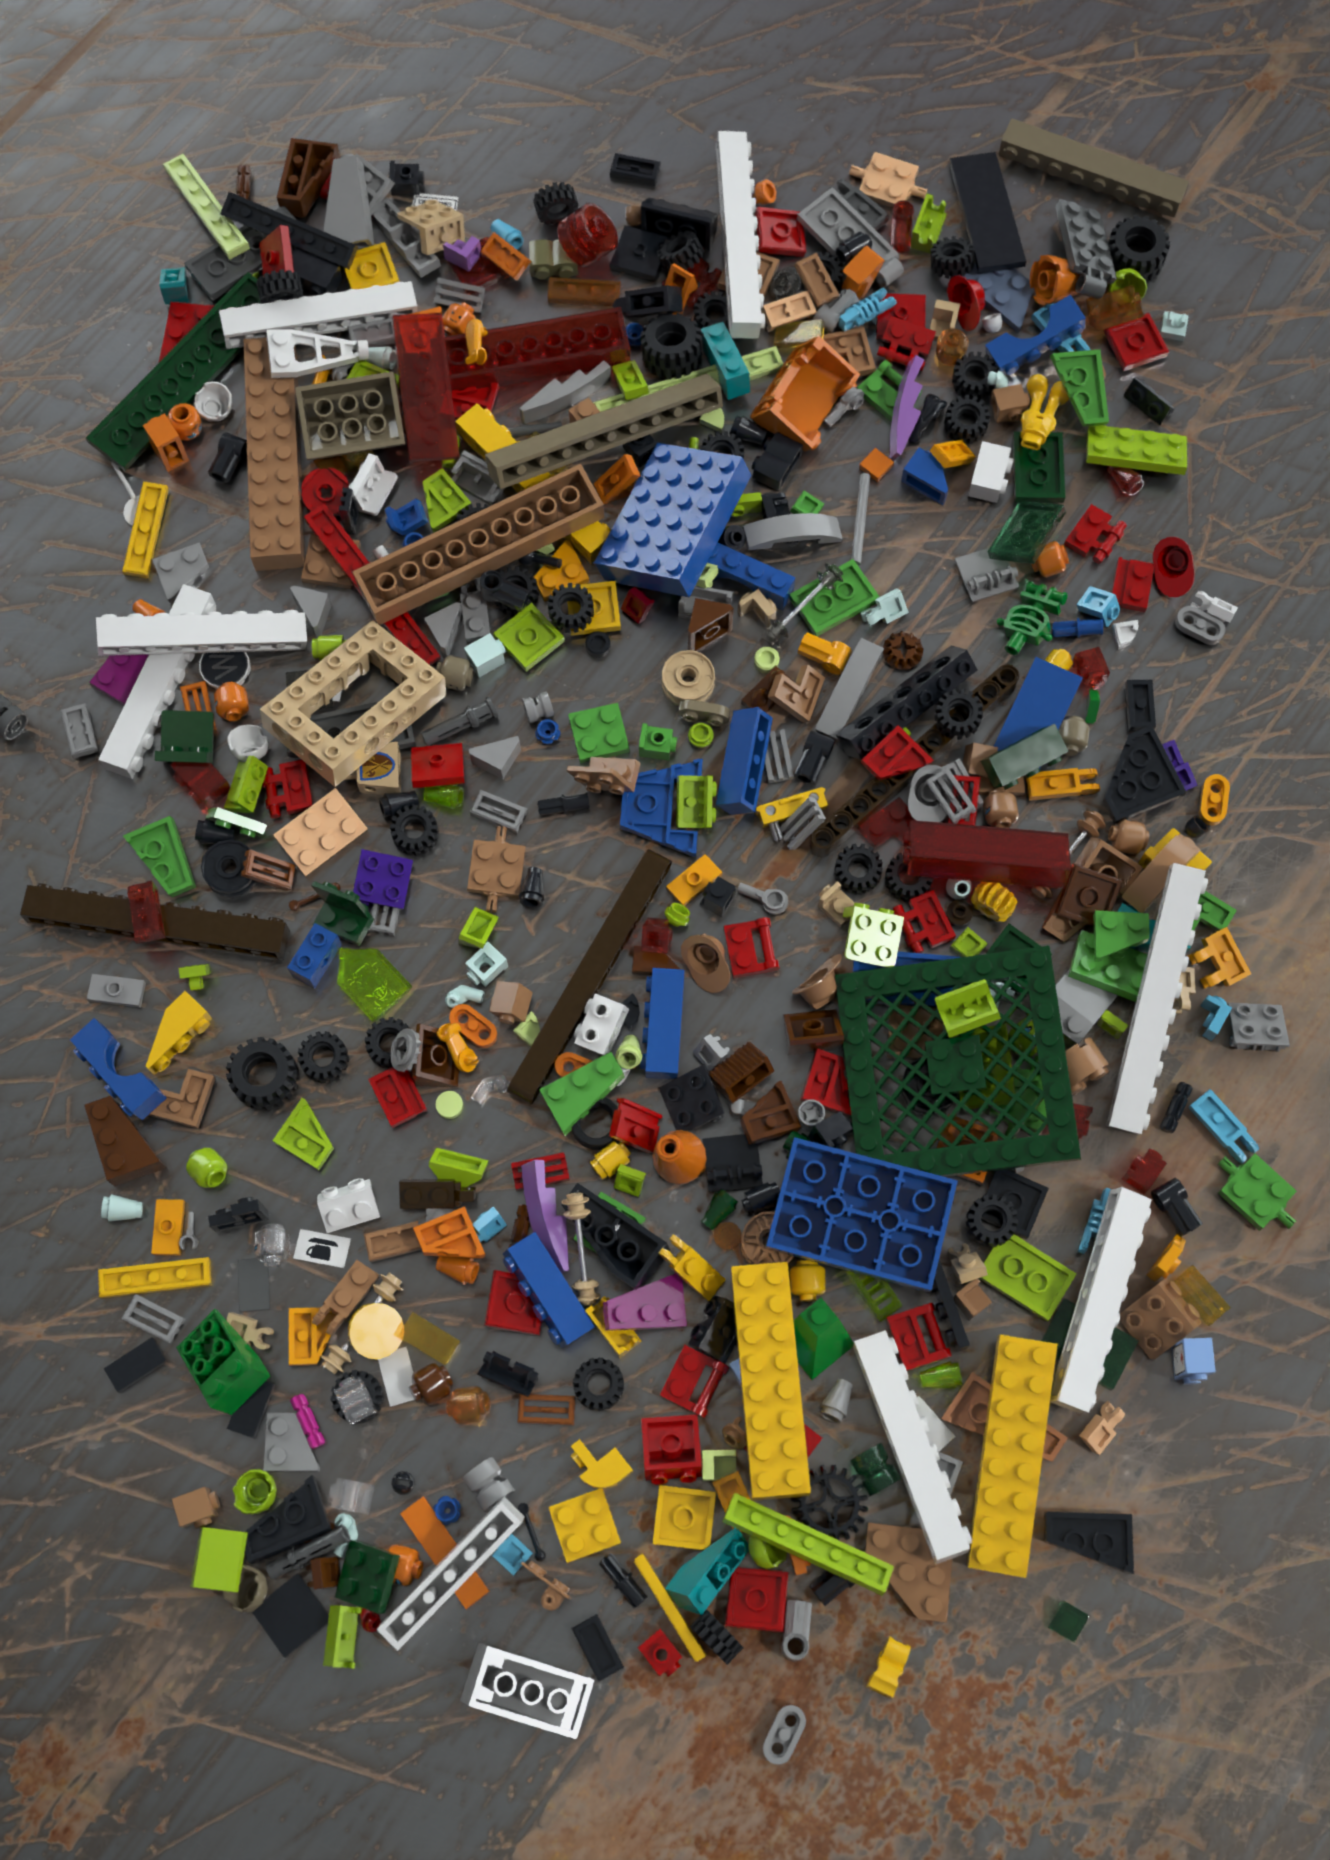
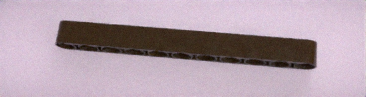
M1005 664L1000 666L972 691V697L978 696L980 699L978 704L982 703L983 705L982 719L1015 690L1019 679V671L1013 665ZM1001 678H1009L1011 682L1006 683L1002 681ZM983 693H989L994 698L988 699L983 696ZM957 706L949 711L951 719L956 722H964L969 717L962 707ZM937 723L915 741L933 759L931 764L959 741L956 735H954L953 739L948 738L949 733L943 735L941 733L942 728L938 729L936 727ZM936 741L940 746L932 747L928 742ZM919 769L900 774L903 778L899 780L893 777L878 780L874 777L815 829L811 837V852L821 858L830 855L906 788ZM879 789L884 792V795L876 796L872 791ZM862 806L866 811L860 813L855 811L854 807ZM843 822L847 825V828L839 829L835 824ZM822 838L827 840L829 844L821 846L817 844L816 840Z
M650 849L645 852L508 1086L507 1093L529 1105L534 1103L540 1093L539 1089L543 1088L552 1073L557 1057L564 1052L578 1024L584 1018V1010L590 998L593 999L594 995L598 994L672 865L671 860Z

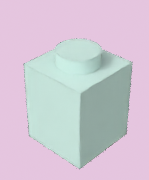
M491 633L464 647L466 659L470 661L471 667H474V671L479 678L505 664L504 653L506 650L499 639L495 640Z

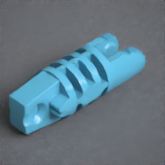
M883 287L846 309L845 313L839 318V327L845 332L855 326H861L892 308L897 302L891 296L881 301L887 293V290Z
M1105 1188L1100 1201L1094 1199L1078 1249L1079 1253L1084 1254L1089 1247L1090 1238H1096L1107 1199L1112 1189Z

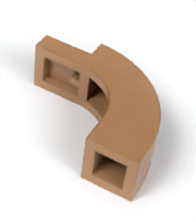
M1181 833L1178 836L1176 835L1141 872L1122 895V898L1140 913H1144L1163 892L1169 866L1173 863L1186 866L1196 857L1200 849L1190 838L1183 836Z

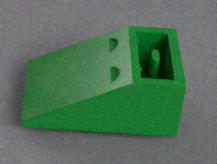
M216 1309L176 1347L210 1408L230 1415L270 1377L260 1357Z

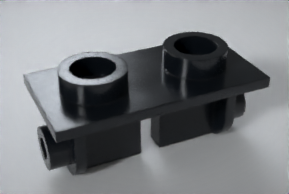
M1134 377L1123 396L1157 424L1161 425L1166 416H1170L1174 412L1173 403L1168 402L1161 395H1157L1156 391L1147 385L1144 379L1140 380Z
M487 1351L483 1358L484 1363L477 1375L529 1397L538 1381L539 1373L534 1371L535 1368L517 1361L514 1367H510V1358L498 1354L496 1351L492 1353Z

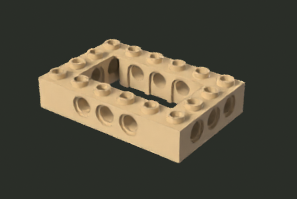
M372 620L260 709L262 725L264 729L336 787L446 696L445 677ZM370 661L381 670L384 676L387 674L399 686L333 739L310 720L311 714L324 704L328 705L331 698L341 690L345 691L348 685L360 675L364 676L369 671Z

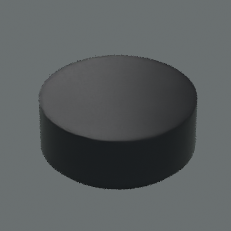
M600 631L592 632L585 641L586 651L594 658L606 656L611 649L609 636Z

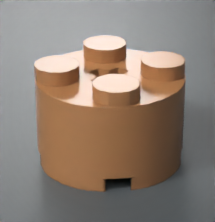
M1091 1037L1084 1040L1087 1045L1083 1044L1079 1047L1076 1044L1066 1050L1072 1095H1076L1087 1088L1085 1083L1090 1079L1097 1081L1110 1072L1107 1068L1109 1063Z

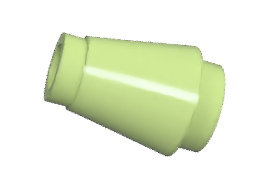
M635 1035L625 1036L615 1053L616 1061L622 1068H635L642 1060L639 1039Z

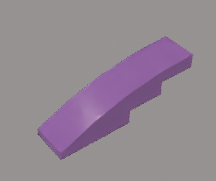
M917 355L907 365L893 409L890 431V459L893 461L902 454L921 414V411L913 408L923 385L915 382L924 362V359Z
M533 1160L521 1165L524 1196L533 1233L536 1232L560 1272L564 1273L569 1271L566 1217L556 1215L555 1188L545 1187L544 1160Z

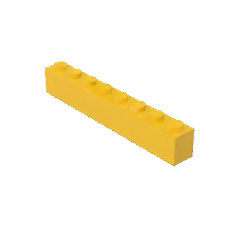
M478 403L455 421L458 435L485 461V454L517 443L511 436L508 428L503 424L500 426L495 421L493 414L487 408L483 409ZM546 472L511 485V487L519 493L555 476V474ZM597 521L563 538L565 540L569 539L573 548L591 564L596 560L611 529L605 523L601 524Z

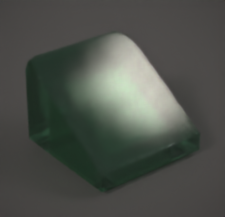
M1061 1601L1048 1628L1075 1642L1090 1615L1066 1601Z

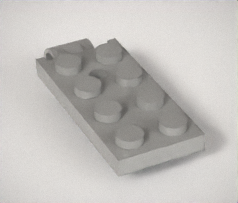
M833 187L798 213L797 220L835 256V250L839 247V243L859 231L868 234L872 240V250L885 260L875 278V281L881 287H887L904 273V268L899 261V253Z

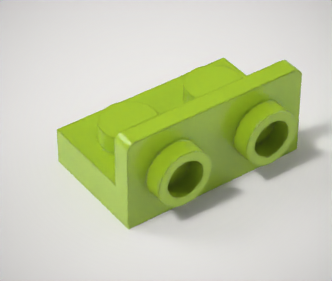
M248 756L246 762H238L224 809L235 813L254 812L268 769L265 763L255 756Z

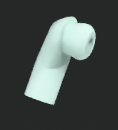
M991 371L988 374L987 383L989 385H996V389L1008 387V378L1000 371Z
M460 985L447 993L445 1003L450 1008H454L468 1000L481 1004L485 991Z
M339 1514L335 1518V1526L339 1527V1525L343 1524L350 1534V1540H357L358 1531L353 1517L349 1514ZM349 1542L334 1548L332 1552L344 1559Z

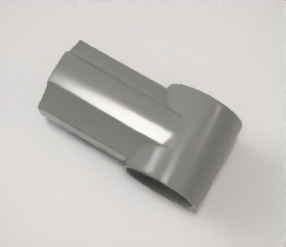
M843 289L837 299L833 300L828 306L823 305L820 307L813 318V323L828 334L839 332L841 330L839 327L840 316L845 313L846 309L860 301L856 293L851 289Z
M787 1600L781 1652L789 1661H799L808 1653L812 1603ZM797 1639L802 1643L803 1650L800 1655H792L788 1651L787 1644L789 1640Z

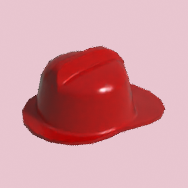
M956 275L948 283L949 302L960 304L957 318L962 328L966 331H973L979 323L980 312L985 306L984 289L978 281L973 279L967 280L961 275Z
M1167 537L1160 540L1153 551V564L1158 589L1168 597L1183 596L1191 589L1194 583L1195 572L1190 547L1183 539L1178 537Z

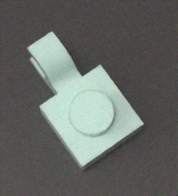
M896 588L875 599L877 607L865 609L860 614L863 622L867 621L868 625H873L881 619L888 624L909 612L901 590Z

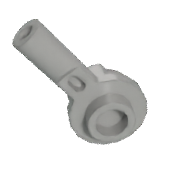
M856 387L850 388L840 399L836 409L823 420L824 423L830 428L847 410L858 409L864 402V392Z
M740 883L738 887V893L761 901L763 908L769 914H781L788 907V897L782 890L767 889L764 892L744 883Z

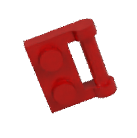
M763 917L755 921L723 926L733 978L774 972L780 969L779 961L775 959L769 930L771 927L770 918ZM759 931L765 958L764 963L757 962L752 932Z
M933 1302L886 1317L891 1335L898 1348L900 1361L904 1364L906 1371L952 1357L950 1348H946L934 1315L936 1309ZM916 1317H924L936 1352L929 1354Z
M684 1345L660 1393V1397L705 1419L708 1413L707 1407L722 1376L727 1374L730 1367ZM707 1366L713 1369L697 1404L689 1401Z

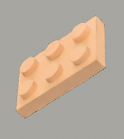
M335 788L273 834V837L306 877L362 835L368 828Z

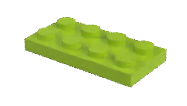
M1105 425L1088 426L1086 463L1185 475L1187 470V436Z

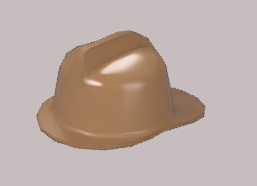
M706 933L689 936L681 945V955L697 985L711 993L721 992L727 987L730 982V970L724 958L725 950L722 943L717 938Z
M838 954L828 959L804 983L796 987L792 994H800L814 1009H819L830 1002L837 993L834 969L840 963L842 955Z

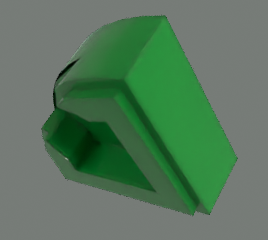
M1089 689L1085 713L1086 723L1094 724L1096 722L1100 705V693L1098 690Z

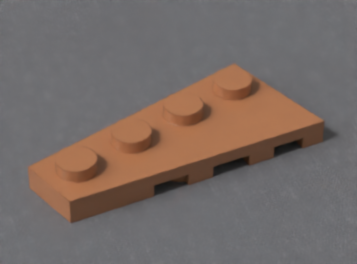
M971 1372L941 1417V1420L984 1436L991 1384ZM1049 1424L1046 1427L1042 1458L1053 1462L1068 1438Z

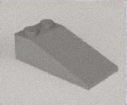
M1069 970L1056 984L1064 1045L1067 1049L1082 1042L1106 1009L1118 997L1116 994L1068 977Z
M478 1642L460 1701L477 1709L577 1739L594 1680Z

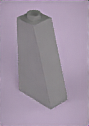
M344 154L341 158L333 160L323 231L355 244L359 250L375 245L363 162L357 155Z

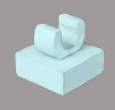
M1165 311L1160 330L1162 338L1183 341L1186 334L1188 315Z

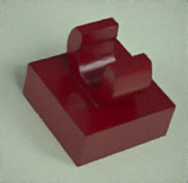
M634 587L628 591L620 609L640 624L645 621L648 612L654 604V600H650L644 595V591H639Z

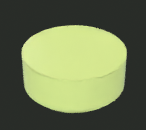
M771 647L758 649L754 656L756 669L762 673H769L775 666H779V654Z
M445 1091L438 1096L436 1109L439 1115L445 1119H454L462 1113L463 1101L458 1093Z

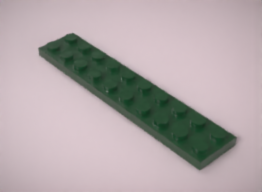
M247 272L86 437L87 442L125 472L151 445L143 425L148 423L150 419L159 417L164 413L168 417L170 409L177 404H191L195 399L196 393L202 389L204 384L212 382L244 349V346L226 349L219 310H225L230 307H245L256 303L261 304L256 285L258 279Z

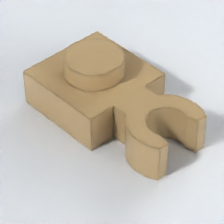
M966 1243L962 1244L963 1250L961 1252H955L952 1248L948 1249L952 1270L961 1284L987 1275L985 1264L977 1252L970 1253L969 1246Z
M233 1312L228 1313V1323L249 1346L253 1342L259 1349L270 1348V1344L264 1343L261 1337L263 1333L267 1335L274 1334L272 1328L263 1327L257 1329L258 1320Z

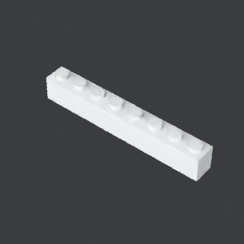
M410 281L396 282L384 286L375 285L370 288L357 290L349 289L337 293H324L323 295L311 297L302 296L298 299L277 300L265 304L256 303L245 307H230L225 310H219L226 349L243 347L244 339L266 337L267 330L292 329L321 335L347 331L348 326L395 317L397 323L396 317L417 312V303L412 282Z
M183 584L169 615L177 616L185 612L206 615L209 612H216V604L211 593ZM195 653L149 654L98 759L105 770L133 779L136 772L140 771L143 765V756L146 750L152 747L153 735L157 727H161V713L163 710H166L168 705L172 704L175 697V689L178 683H182L185 677V668L188 662L193 660Z
M265 610L258 612V614H247L245 611H236L232 614L209 612L206 615L185 612L177 616H170L167 613H157L154 616H143L142 614L134 613L128 615V617L105 614L101 617H96L98 656L306 650L307 645L305 613H299L297 610H287L283 613H273L272 611Z
M1123 1187L1110 1190L1052 1383L1050 1402L1076 1413H1089L1090 1409L1095 1405L1096 1387L1104 1375V1360L1111 1350V1336L1120 1320V1313L1118 1312L1121 1302L1125 1300L1128 1293L1126 1285L1129 1276L1135 1269L1136 1261L1134 1258L1136 1251L1143 1242L1142 1231L1144 1224L1148 1221L1151 1214L1149 1207L1152 1199Z
M885 1330L854 1341V1352L934 1563L938 1564L968 1553L970 1549L969 1544L972 1543L970 1533L966 1526L962 1527L958 1518L961 1515L960 1507L955 1498L951 1499L947 1488L951 1487L945 1471L940 1472L936 1462L940 1460L938 1450L934 1443H929L926 1436L929 1433V1428L924 1416L919 1418L916 1407L919 1406L918 1399L914 1390L909 1391L905 1380L909 1379L904 1364H899L895 1356L898 1353V1348L894 1338H889Z

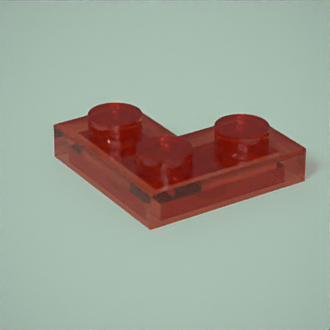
M900 797L861 824L858 829L874 849L895 834L908 851L913 853L932 838V834L927 828L911 816L908 806Z

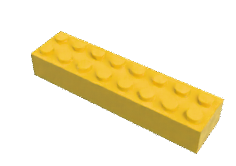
M788 1262L731 1266L752 1501L809 1496L811 1489Z
M1001 1334L997 1337L970 1532L972 1543L969 1544L970 1549L966 1561L968 1568L1023 1578L1027 1577L1057 1344Z

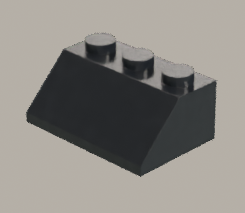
M647 198L642 202L641 230L669 237L670 239V236L673 234L677 236L678 232L693 231L703 250L710 251L717 230V213L692 208L684 204L679 205L666 202L663 199Z

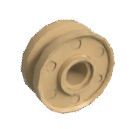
M693 650L680 651L671 655L665 662L662 670V690L666 698L674 705L679 706L682 700L706 702L711 697L715 685V671L710 659L702 653ZM690 676L694 680L692 682H685L682 678Z

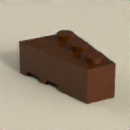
M291 138L277 194L279 207H286L294 217L305 218L319 197L321 189L332 171L333 160L341 158L338 144Z
M111 1095L84 1105L106 1179L114 1187L167 1168Z

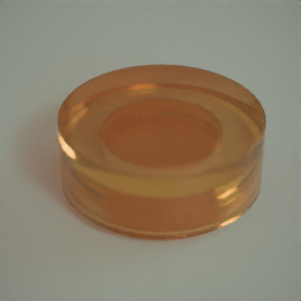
M732 1222L719 1224L714 1231L715 1244L725 1251L735 1249L741 1241L739 1227Z

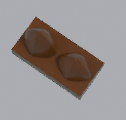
M775 666L741 699V704L747 709L759 707L767 713L776 704L768 698L775 675L784 674L787 676L785 672Z

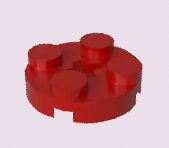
M318 468L311 471L304 478L301 487V495L305 507L311 512L325 503L334 517L340 515L338 509L339 505H341V496L343 497L342 490L349 487V482L343 473L334 468ZM330 487L332 489V496L330 498H322L320 490L322 488L327 490Z

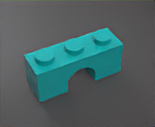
M724 322L702 328V349L710 366L716 365L719 383L727 400L751 393L749 371Z

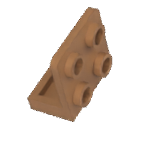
M1163 1279L1120 1313L1119 1321L1150 1359L1158 1358L1202 1323L1196 1308L1191 1304H1187L1180 1296L1182 1293L1178 1286L1167 1279Z

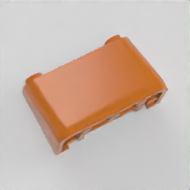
M818 335L800 344L791 352L752 411L750 419L774 435L778 432L803 444V451H813L821 442V432L818 429L837 399L843 396L850 388L857 386L855 382L859 378L860 373Z

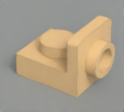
M837 881L833 886L827 885L820 892L818 907L841 928L849 920L842 918L844 907L854 906L855 902L841 890V884Z

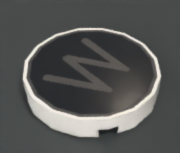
M246 652L203 653L199 661V671L206 684L217 689L226 682H235L242 685L247 675L249 676L251 663Z

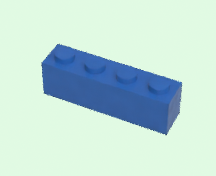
M759 707L733 711L716 806L730 815L756 812L773 717Z
M652 968V976H647L646 992H651L650 1002H645L644 1018H649L648 1028L643 1027L642 1043L647 1044V1053H642L640 1069L645 1070L646 1078L671 1080L678 1078L685 970Z
M536 1232L514 1244L503 1253L505 1267L510 1273H515L520 1281L518 1282L520 1291L525 1297H530L535 1305L533 1306L535 1315L540 1321H545L550 1329L548 1330V1335L555 1345L559 1344L563 1348L595 1327Z

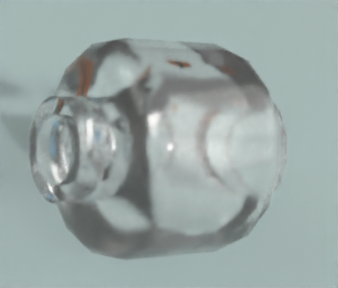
M267 1224L262 1226V1229L255 1234V1257L259 1261L264 1262L265 1266H280L281 1262L290 1257L291 1235L284 1229V1226L280 1224Z

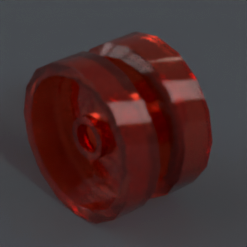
M594 203L584 204L574 214H570L558 225V237L563 249L576 264L582 267H590L617 248L618 235L612 220L600 206Z

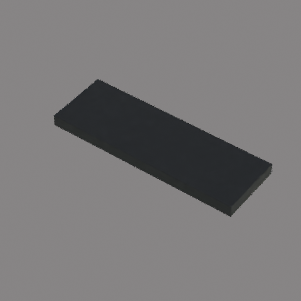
M996 152L950 158L949 166L970 244L972 243L974 247V259L978 273L1025 267V254Z

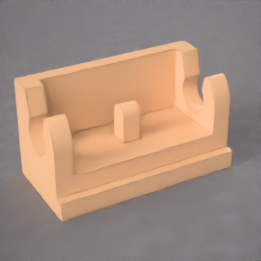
M808 290L765 304L761 313H765L767 332L806 317L808 319L812 318L817 313Z

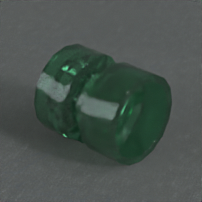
M882 1442L850 1460L855 1472L858 1475L865 1476L862 1484L869 1497L902 1479L895 1465L886 1463L888 1453Z

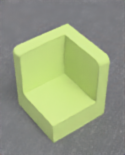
M702 1450V1482L716 1481L736 1472V1450Z

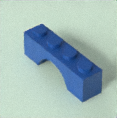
M1069 295L1049 307L1048 325L1039 335L1028 339H1020L1006 332L985 344L986 354L989 355V361L991 359L995 361L994 366L997 365V372L1000 371L1004 375H1011L1021 365L1036 361L1045 351L1058 348L1062 341L1069 337L1074 338L1080 335L1085 329L1086 317L1073 297Z
M718 542L707 562L718 566V574L713 580L728 578L744 584L753 592L759 589L764 597L771 599L776 608L781 611L784 610L789 601V594L794 592V576Z
M93 1018L70 1039L76 1047L73 1050L74 1053L83 1062L87 1060L92 1065L89 1068L90 1072L98 1080L104 1079L107 1083L104 1088L113 1098L119 1097L121 1099L120 1107L128 1116L136 1115L143 1120L167 1099L154 1082L142 1072L130 1076L117 1074L114 1059L120 1043L97 1019Z

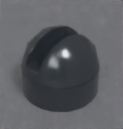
M1193 816L1186 823L1185 832L1188 837L1197 839L1208 832V827L1201 818Z
M406 1471L398 1472L392 1478V1488L400 1495H407L413 1491L415 1479ZM396 1479L410 1481L409 1486L396 1484Z

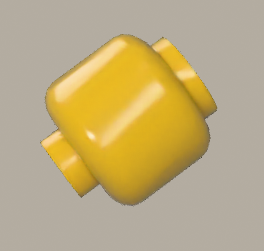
M809 1260L797 1261V1265L790 1269L791 1293L795 1296H800V1301L802 1302L816 1301V1296L823 1295L826 1291L825 1268L818 1265L817 1262Z

